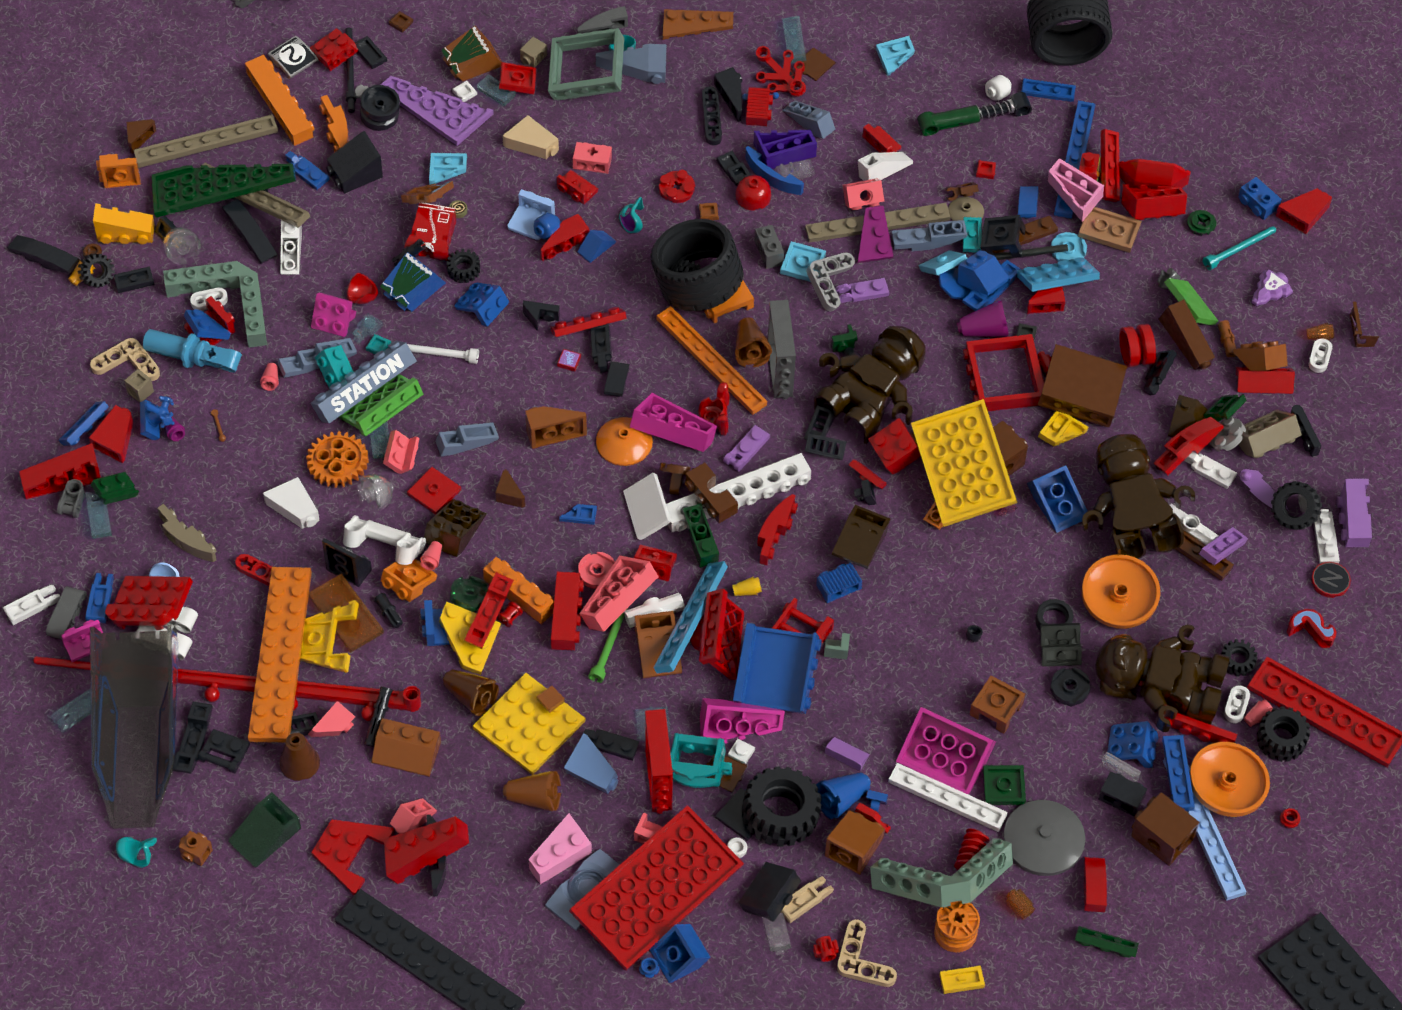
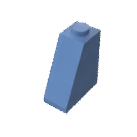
M583 733L564 769L566 773L609 794L611 790L616 788L618 776L590 738Z

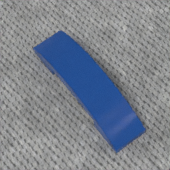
M749 146L746 147L745 159L757 176H761L770 186L783 192L796 195L803 194L804 183L791 174L786 178L762 163V155Z
M1006 260L1001 266L1009 277L1007 283L988 296L973 290L962 302L974 311L992 304L1013 283L1017 277V270L1021 269Z

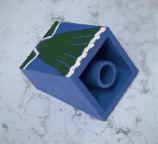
M407 252L380 287L385 290L383 294L390 300L395 298L398 301L397 305L404 311L408 308L412 312L446 282Z

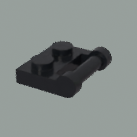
M213 729L204 748L198 755V761H207L227 768L229 772L236 773L250 746V742ZM210 751H214L222 755L234 758V760L229 761L209 753Z

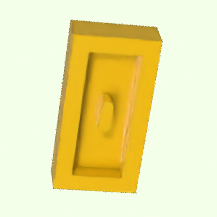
M981 966L941 971L939 974L943 994L985 987Z

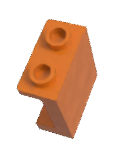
M742 280L738 290L727 301L714 308L704 310L708 319L711 318L714 323H717L718 317L744 306L747 310L754 308V297Z

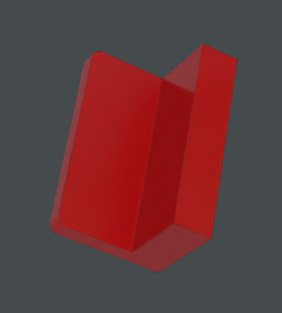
M868 123L863 127L862 137L879 153L897 152L901 149V145L880 126L873 128Z

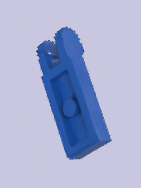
M96 573L87 606L86 621L99 620L100 623H106L107 615L105 610L111 600L113 574H108L106 585H100L102 575L101 573Z

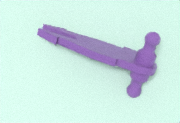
M1242 470L1240 479L1250 488L1249 491L1272 508L1271 500L1274 498V490L1262 479L1263 475L1256 470Z

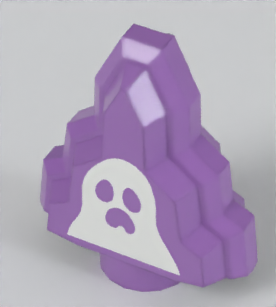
M1264 270L1259 276L1258 289L1254 292L1252 303L1255 306L1266 304L1270 300H1278L1281 297L1286 298L1292 294L1293 290L1288 284L1286 275L1282 272L1274 273L1271 270Z

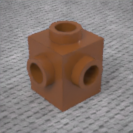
M189 831L179 842L181 857L189 863L194 862L200 866L204 864L213 851L211 841L207 840L199 832Z

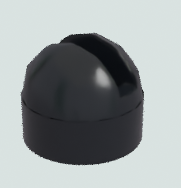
M971 625L967 628L966 637L969 641L978 642L983 631L979 626Z

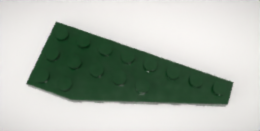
M245 164L219 165L213 168H209L208 165H201L200 168H193L192 165H187L152 174L154 214L158 218L295 182V168L293 164H272L268 167H262L261 164H254V167H246Z

